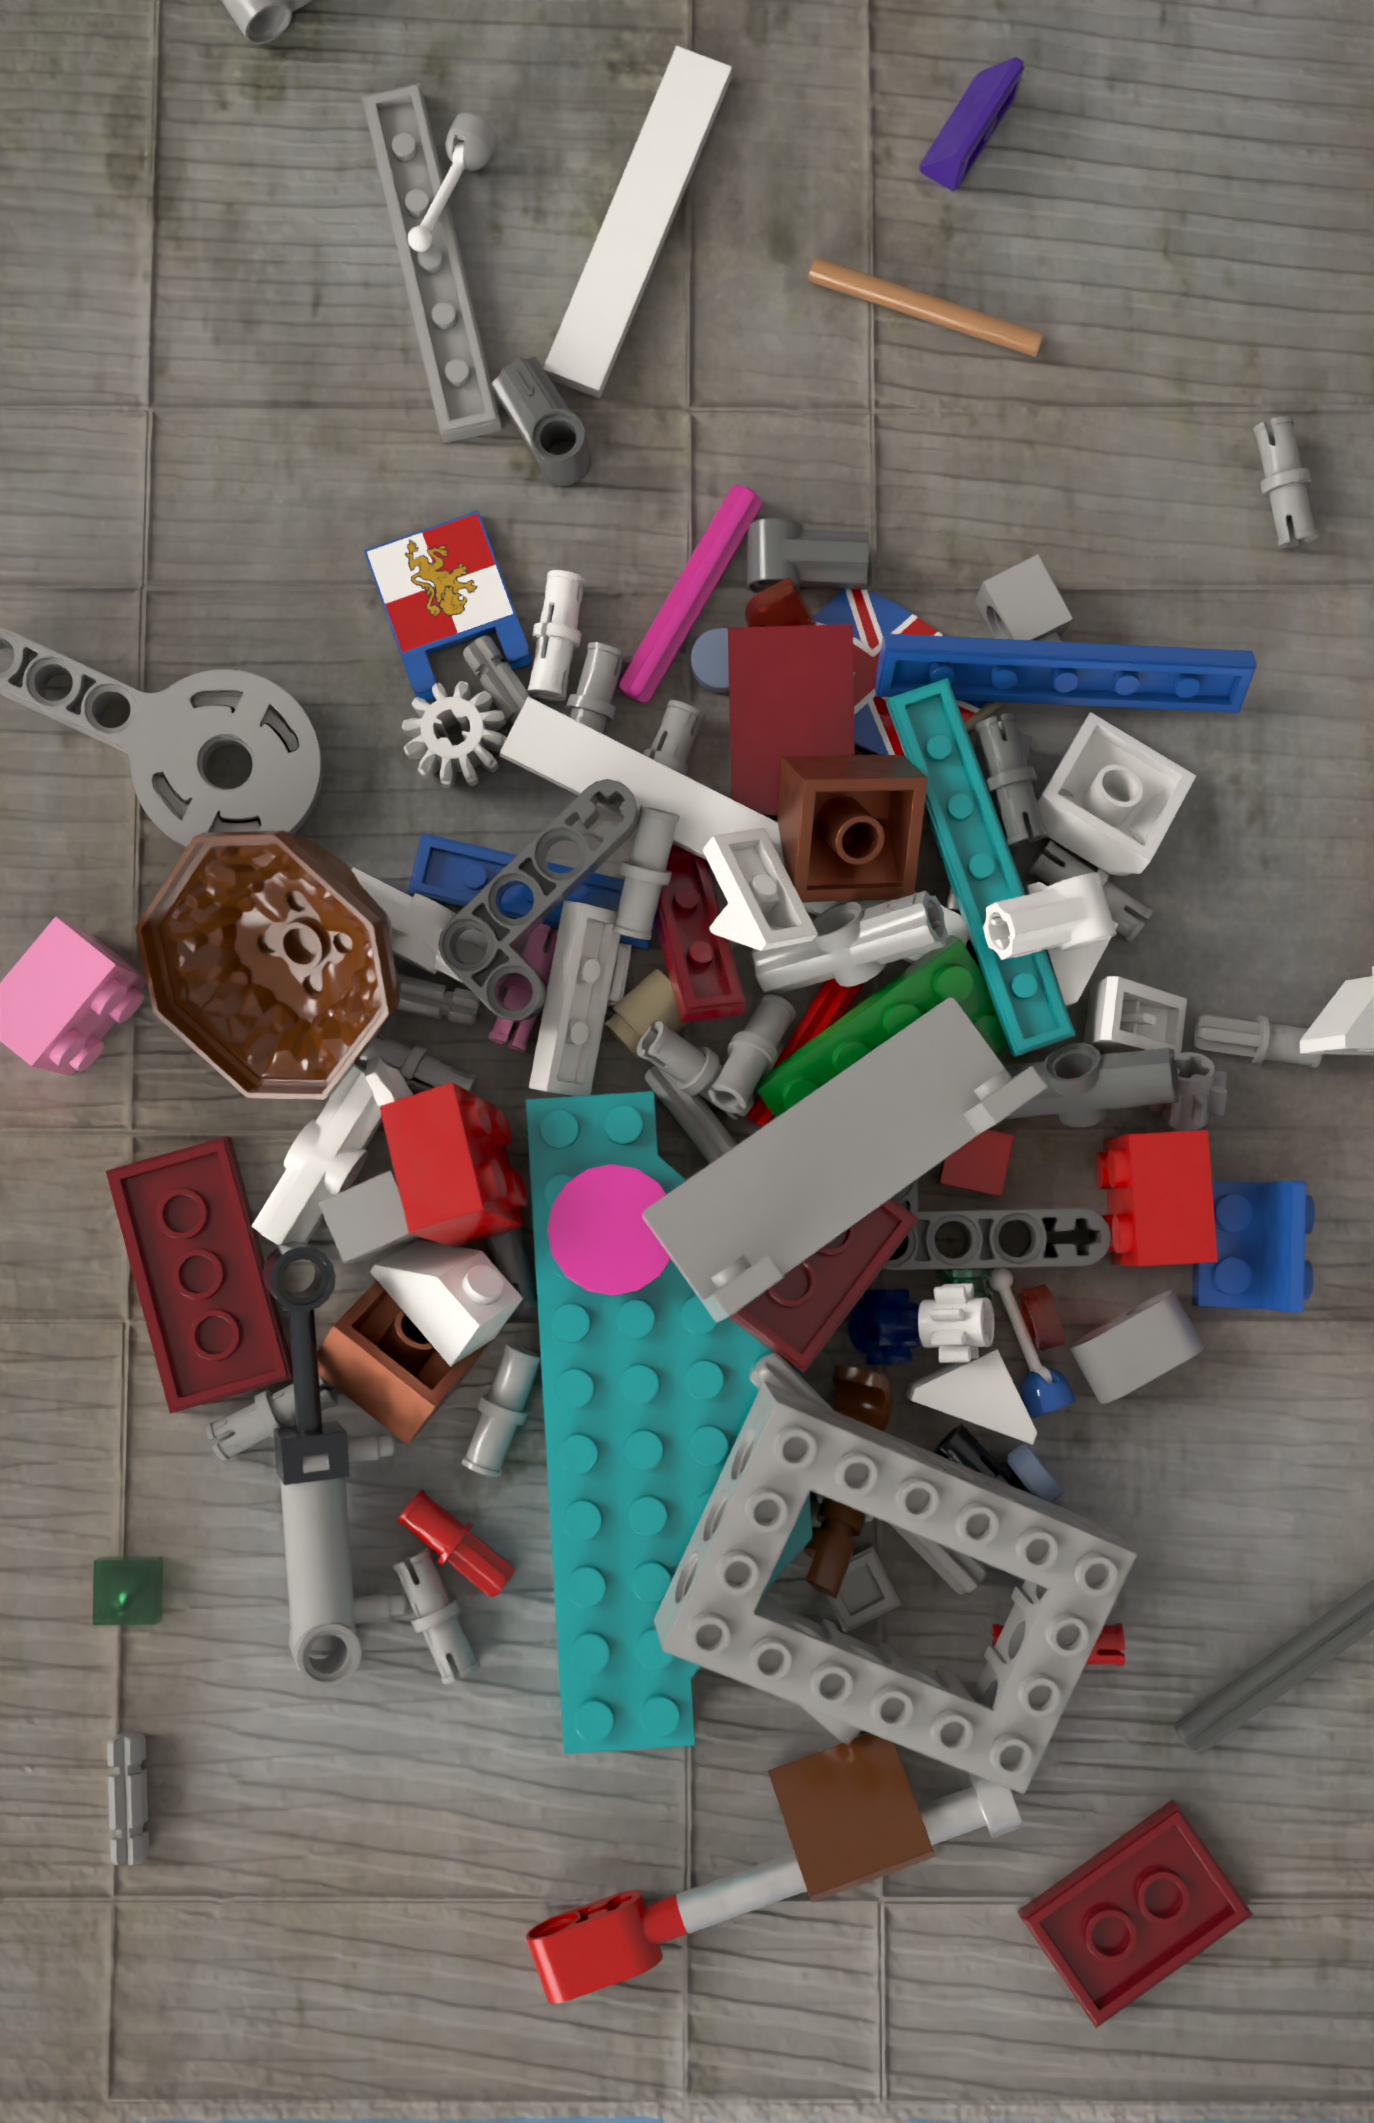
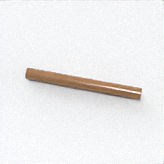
M818 257L814 258L808 276L809 282L1032 357H1036L1044 335L1042 332Z

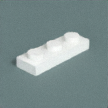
M564 901L529 1088L571 1096H587L591 1094L621 935L612 931L613 923H615L617 912L579 902Z

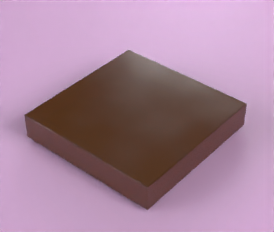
M868 1733L854 1738L849 1745L841 1743L768 1770L812 1903L936 1857L894 1742Z

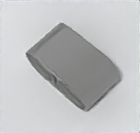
M1173 1290L1160 1293L1080 1337L1069 1346L1071 1353L1100 1404L1112 1402L1131 1393L1196 1356L1205 1348L1204 1343Z

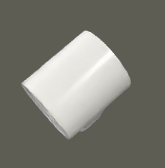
M1098 872L1060 881L1044 888L1042 892L996 902L986 907V921L983 925L988 947L996 951L1001 960L1012 957L1016 958L1060 946L1061 951L1072 950L1117 935Z

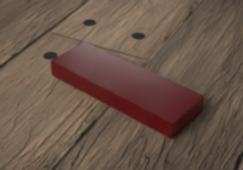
M672 845L666 870L672 872L670 883L668 886L662 885L654 920L680 1021L684 1023L741 1016L746 1007V1002L729 940L715 935L709 930V927L719 916L721 910L707 860L677 845Z

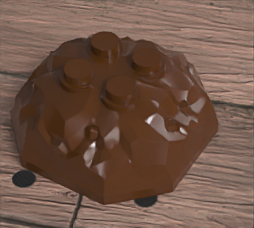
M283 830L201 833L193 837L135 927L154 1014L246 1098L325 1100L333 1094L362 1054L381 1032L400 1002L401 980L394 966L391 921L388 915L362 887L353 871L344 861H341L317 843L294 833H288Z

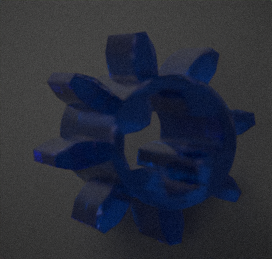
M907 1289L866 1290L863 1294L866 1305H860L854 1311H851L849 1319V1336L853 1345L860 1352L867 1353L868 1365L887 1364L888 1366L912 1363L913 1359L910 1349L917 1348L922 1344L918 1330L920 1306L908 1301L909 1290Z

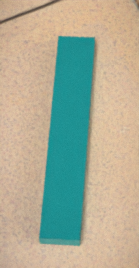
M948 678L888 698L886 705L905 758L928 777L924 811L1012 1057L1075 1036L1073 1025L1046 950L1001 960L998 953L990 949L986 942L983 925L986 921V907L999 901L1025 896L1026 894Z

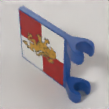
M479 511L364 550L411 688L415 692L416 697L422 698L426 702L435 699L432 687L437 681L427 655L494 631L497 632L505 658L513 670H518L532 664L528 644Z

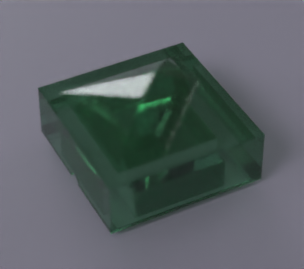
M99 1557L95 1559L93 1571V1625H157L161 1622L163 1557Z

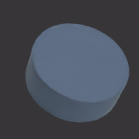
M716 628L705 632L697 639L691 652V669L694 678L704 689L713 693H729L728 628Z
M1023 1442L1007 1455L1009 1465L1034 1496L1053 1503L1066 1492L1055 1475L1027 1442Z

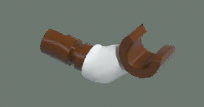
M836 1365L832 1378L836 1390L832 1409L884 1432L892 1411L893 1398L888 1377L868 1370ZM817 1494L816 1499L821 1505L816 1519L821 1523V1527L812 1528V1538L804 1548L805 1554L813 1558L806 1581L814 1589L836 1599L856 1547L850 1538L851 1536H859L864 1522L872 1521L874 1516Z

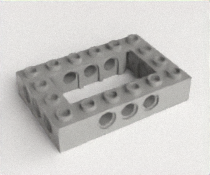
M763 1381L653 1621L664 1652L1025 1794L1137 1553L1111 1528ZM810 1490L1025 1579L1022 1588L1016 1586L1012 1593L1011 1599L1015 1604L995 1646L989 1644L983 1655L987 1663L972 1696L959 1676L947 1668L938 1665L936 1671L898 1656L890 1645L880 1642L879 1647H875L839 1632L835 1623L822 1619L821 1623L818 1624L781 1609L776 1599L762 1594Z

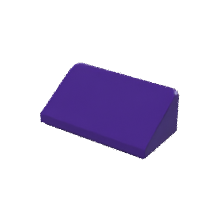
M1017 57L984 69L974 77L920 163L919 171L953 192L955 189H959L1017 96L1025 68L1023 60Z

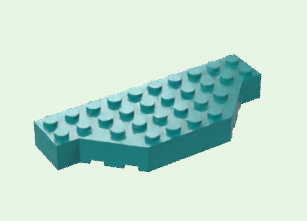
M654 1091L526 1099L564 1754L695 1746L692 1677L701 1666L664 1652L653 1620L759 1392V1389L750 1379V1372L761 1358L772 1354V1352L730 1318L716 1323L672 1259L669 1260L660 1276L640 1290L612 1296L587 1291L567 1278L552 1256L547 1233L552 1204L565 1184L585 1170L609 1164L636 1168L657 1181L666 1194L687 1181L659 1157ZM808 1494L762 1594L767 1591L812 1538L810 1494Z

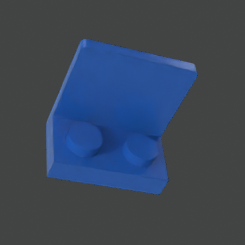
M1289 1180L1267 1183L1212 1181L1218 1262L1193 1263L1192 1305L1303 1313L1304 1299L1308 1300L1311 1297L1314 1282L1312 1264L1309 1260H1305V1234L1312 1232L1315 1219L1314 1201L1310 1195H1306L1305 1181Z

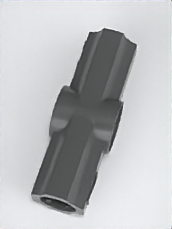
M1069 1043L1054 1049L1046 1057L1045 1061L1003 1065L1012 1078L1032 1066L1047 1086L1046 1089L1004 1119L1057 1114L1058 1119L1065 1125L1087 1127L1104 1120L1111 1109L1179 1103L1180 1087L1177 1061L1174 1049L1171 1048L1100 1055L1099 1051L1092 1045Z

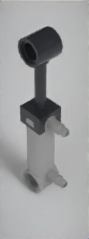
M292 1241L282 1244L273 1250L264 1263L263 1279L267 1290L281 1304L282 1310L288 1311L295 1400L296 1426L273 1428L276 1473L281 1483L291 1630L288 1644L298 1671L307 1683L318 1688L332 1689L346 1683L354 1676L360 1665L362 1650L359 1639L356 1636V1624L388 1619L390 1616L404 1614L407 1611L406 1597L402 1593L393 1595L382 1593L354 1597L345 1478L350 1477L349 1464L375 1461L380 1457L393 1456L396 1453L395 1438L391 1435L347 1438V1431L338 1421L322 1423L314 1309L319 1308L329 1299L335 1287L336 1274L332 1262L323 1252L305 1242ZM299 1259L310 1260L315 1270L314 1280L311 1285L304 1291H287L282 1281L283 1273L287 1266ZM335 1635L340 1638L338 1649L330 1657L314 1659L309 1656L311 1646L320 1637Z

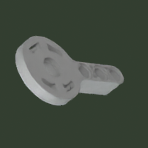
M0 626V649L8 648L14 650L13 664L8 670L0 673V695L127 753L130 760L132 782L140 804L154 824L178 845L187 848L193 837L201 833L283 830L295 834L309 818L319 797L322 785L323 759L320 744L311 721L303 708L287 691L274 682L245 671L216 669L185 677L163 691L145 693ZM59 675L72 677V689L65 698L58 701L46 700L45 688L52 678ZM233 692L242 694V697L234 695H203L194 700L196 696L203 693ZM118 701L130 704V716L123 725L116 728H107L102 725V713L108 705ZM193 701H195L197 708H193ZM270 707L274 708L287 722L290 729L297 735L299 744L296 737L289 732L286 725L270 710ZM282 740L284 741V743H285V744L287 745V747L289 748V750H290L289 753H288V751H287L285 745L283 744ZM225 745L242 747L249 752L252 758L253 766L249 778L245 783L233 789L216 787L209 782L206 775V764L209 756L216 749ZM164 774L167 780L164 777L156 780L157 789L182 820L172 813L163 798L157 794L154 786V779L157 775ZM172 788L183 800H185L186 802H190V804L185 805L184 803H182L175 795ZM260 818L261 825L258 823V821L239 824L225 823L223 822V819L232 821H243Z

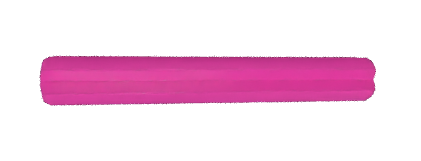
M735 484L725 496L618 682V689L629 699L641 704H647L653 697L748 532L749 525L755 520L762 507V499L752 489Z

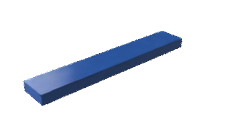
M884 633L874 685L876 697H893L948 678L955 699L962 701L1239 713L1257 663L1253 651Z

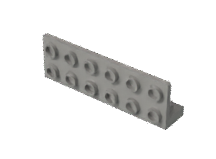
M947 998L649 1206L643 1212L642 1217L715 1322L718 1323L781 1280L787 1272L977 1135L1010 1115L1046 1089L1047 1086L1032 1066L1012 1078L954 998Z

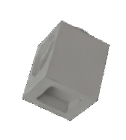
M1039 554L983 581L975 598V603L995 639L1062 642L1060 638L1073 620Z

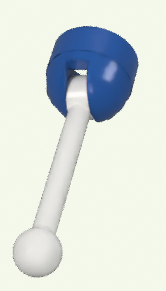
M1007 1268L992 1269L988 1276L989 1285L1000 1293L1030 1369L1023 1379L1020 1388L1021 1399L1030 1418L1047 1414L1076 1402L1071 1386L1063 1373L1041 1365L1011 1289L1013 1284L1011 1271Z

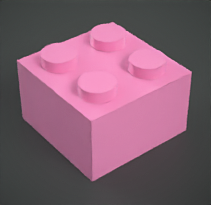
M55 917L0 983V1041L32 1067L67 1076H72L76 1070L82 1072L101 1054L104 1048V1043L101 1039L116 1021L118 1023L125 1022L139 1008L144 999V994L141 991L147 985L146 977L94 935Z

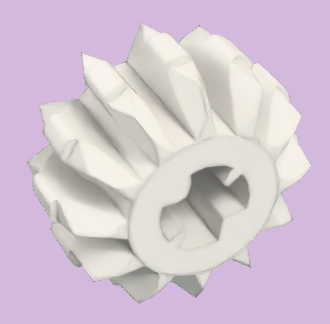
M460 681L455 687L453 697H448L442 684L435 683L432 687V693L436 699L434 703L430 705L419 697L414 698L412 702L414 710L422 719L410 718L402 723V729L405 734L414 738L404 746V751L409 759H422L418 772L425 779L434 776L440 770V781L443 787L452 788L456 782L457 772H463L468 785L475 786L478 784V776L474 770L476 766L480 764L485 770L492 773L498 769L496 759L488 751H501L507 738L496 731L506 724V719L502 711H489L492 698L488 692L482 691L470 700L468 683ZM453 725H459L465 741L459 745L452 746L446 729Z

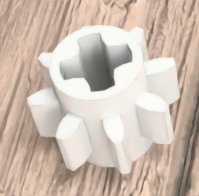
M972 1283L943 1284L942 1287H935V1299H925L919 1307L918 1330L922 1345L925 1348H939L940 1363L970 1362L971 1359H978V1347L991 1346L994 1338V1313L990 1300L988 1298H974V1285Z

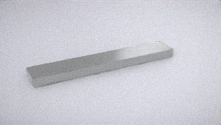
M418 83L362 96L443 444L502 431L448 200L431 231L432 244L430 248L424 252H418L412 249L408 242L410 230L421 225L443 183L421 85Z

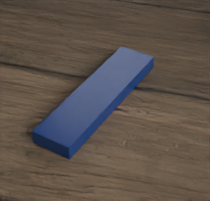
M422 833L407 893L410 896H414L416 893L435 902L464 908L517 855ZM547 862L549 869L554 873H569L575 869ZM592 873L565 901L585 903L618 912L625 880ZM521 884L507 889L501 901L502 911L506 917L518 919L526 916L533 908V892L530 887ZM563 903L541 924L551 926V929H559ZM654 920V922H653V926H652V930H651L652 934H653V930H654V926H655V920ZM621 934L619 943L649 951L651 940L638 939Z

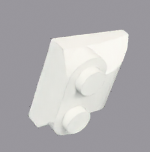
M1090 712L1046 787L1037 798V803L1044 829L1047 830V837L1107 873L1117 876H1126L1133 873L1141 874L1151 862L1196 775Z

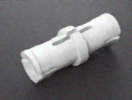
M553 570L547 573L546 594L540 623L534 624L532 640L536 642L535 659L527 692L532 694L533 697L543 700L564 701L567 697L568 676L573 650L579 648L582 635L577 630L586 579L573 572Z

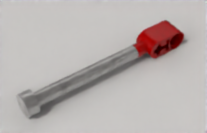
M968 1773L972 1787L918 1806L931 1844L940 1843L986 1825L992 1838L1022 1828V1821L1011 1790ZM791 1852L645 1905L642 1893L639 1890L617 1893L537 1924L527 1932L526 1940L547 2001L553 2004L563 2003L649 1971L663 1958L660 1948L662 1943L807 1891L795 1852Z

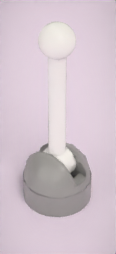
M468 113L457 115L448 131L445 142L446 151L453 164L421 225L412 228L408 234L409 245L415 251L424 252L430 248L432 244L431 231L463 170L474 171L481 169L489 162L498 146L499 139L494 129L475 115Z

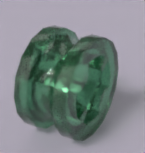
M992 1268L935 1270V1278L940 1279L942 1284L972 1283L974 1285V1298L993 1300V1292L986 1288L987 1279L992 1277Z

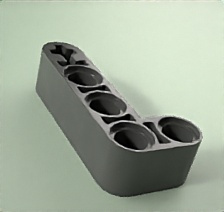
M605 779L596 781L588 786L454 916L442 930L438 943L440 956L463 983L500 1018L512 1021L530 1020L543 1009L547 993L546 982L540 973L518 952L516 947L631 837L637 828L639 810L636 799L630 789L621 782ZM604 799L609 804H613L619 799L622 800L623 803L619 809L624 819L616 826L609 820L602 822L592 832L601 844L595 850H592L583 834L573 828L572 825L580 819L588 830L600 817L595 807L600 800ZM564 840L577 844L580 848L581 856L575 869L563 874L552 872L547 865L546 859L552 845ZM520 884L530 887L534 896L531 911L526 916L518 919L506 917L501 906L502 896L506 890ZM479 929L487 938L486 954L476 963L465 964L457 955V940L465 931ZM521 974L527 977L532 984L533 994L527 1006L521 1010L512 1011L501 1001L500 989L505 979L511 975Z
M916 1179L892 1198L919 1220L905 1237L900 1253L894 1258L889 1259L882 1269L921 1270L1086 1266L1095 1264L1105 1256L1110 1248L1111 1233L1109 1225L1101 1215L1093 1210L1083 1208L918 1212V1182ZM1043 1218L1047 1219L1045 1226L1042 1222ZM1011 1220L1022 1224L1028 1235V1243L1024 1251L1013 1257L1002 1250L998 1239L1003 1225ZM949 1221L958 1224L963 1229L966 1237L964 1249L960 1254L952 1258H947L940 1254L935 1244V1235L938 1228ZM1077 1224L1078 1229L1088 1230L1089 1242L1079 1244L1077 1250L1075 1245L1046 1244V1231H1071ZM1045 1249L1048 1253L1047 1257H1043Z

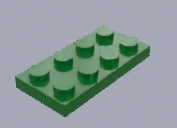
M951 935L947 938L945 947L929 951L773 1068L771 1072L761 1077L754 1090L772 1115L777 1118L947 998H954L997 1058L1008 1051L1009 1047L982 971L962 941Z

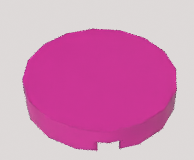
M609 1164L587 1169L565 1184L552 1204L547 1233L552 1256L567 1278L587 1291L614 1296L640 1290L660 1276L671 1258L642 1217L645 1209L667 1195L657 1181L636 1168Z

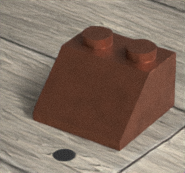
M903 755L782 756L777 821L785 869L802 902L891 900L915 894L928 777Z
M376 1280L333 1325L317 1351L319 1375L405 1444L409 1445L439 1410L493 1340L450 1367Z

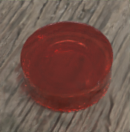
M1042 1284L1022 1290V1294H1020L1021 1309L1029 1334L1036 1348L1045 1351L1064 1345L1065 1339L1061 1320L1047 1286Z

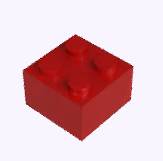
M453 1082L379 1106L406 1224L410 1234L456 1248L525 1226L521 1207L527 1204V1194L520 1174L516 1169H511L506 1146L511 1145L512 1134L502 1109H496V1106Z
M1208 1130L1128 1134L1103 1140L1104 1152H1097L1095 1156V1176L1099 1190L1106 1189L1108 1215L1101 1216L1109 1225L1111 1233L1110 1248L1106 1252L1111 1253V1263L1113 1265L1153 1266L1218 1262Z

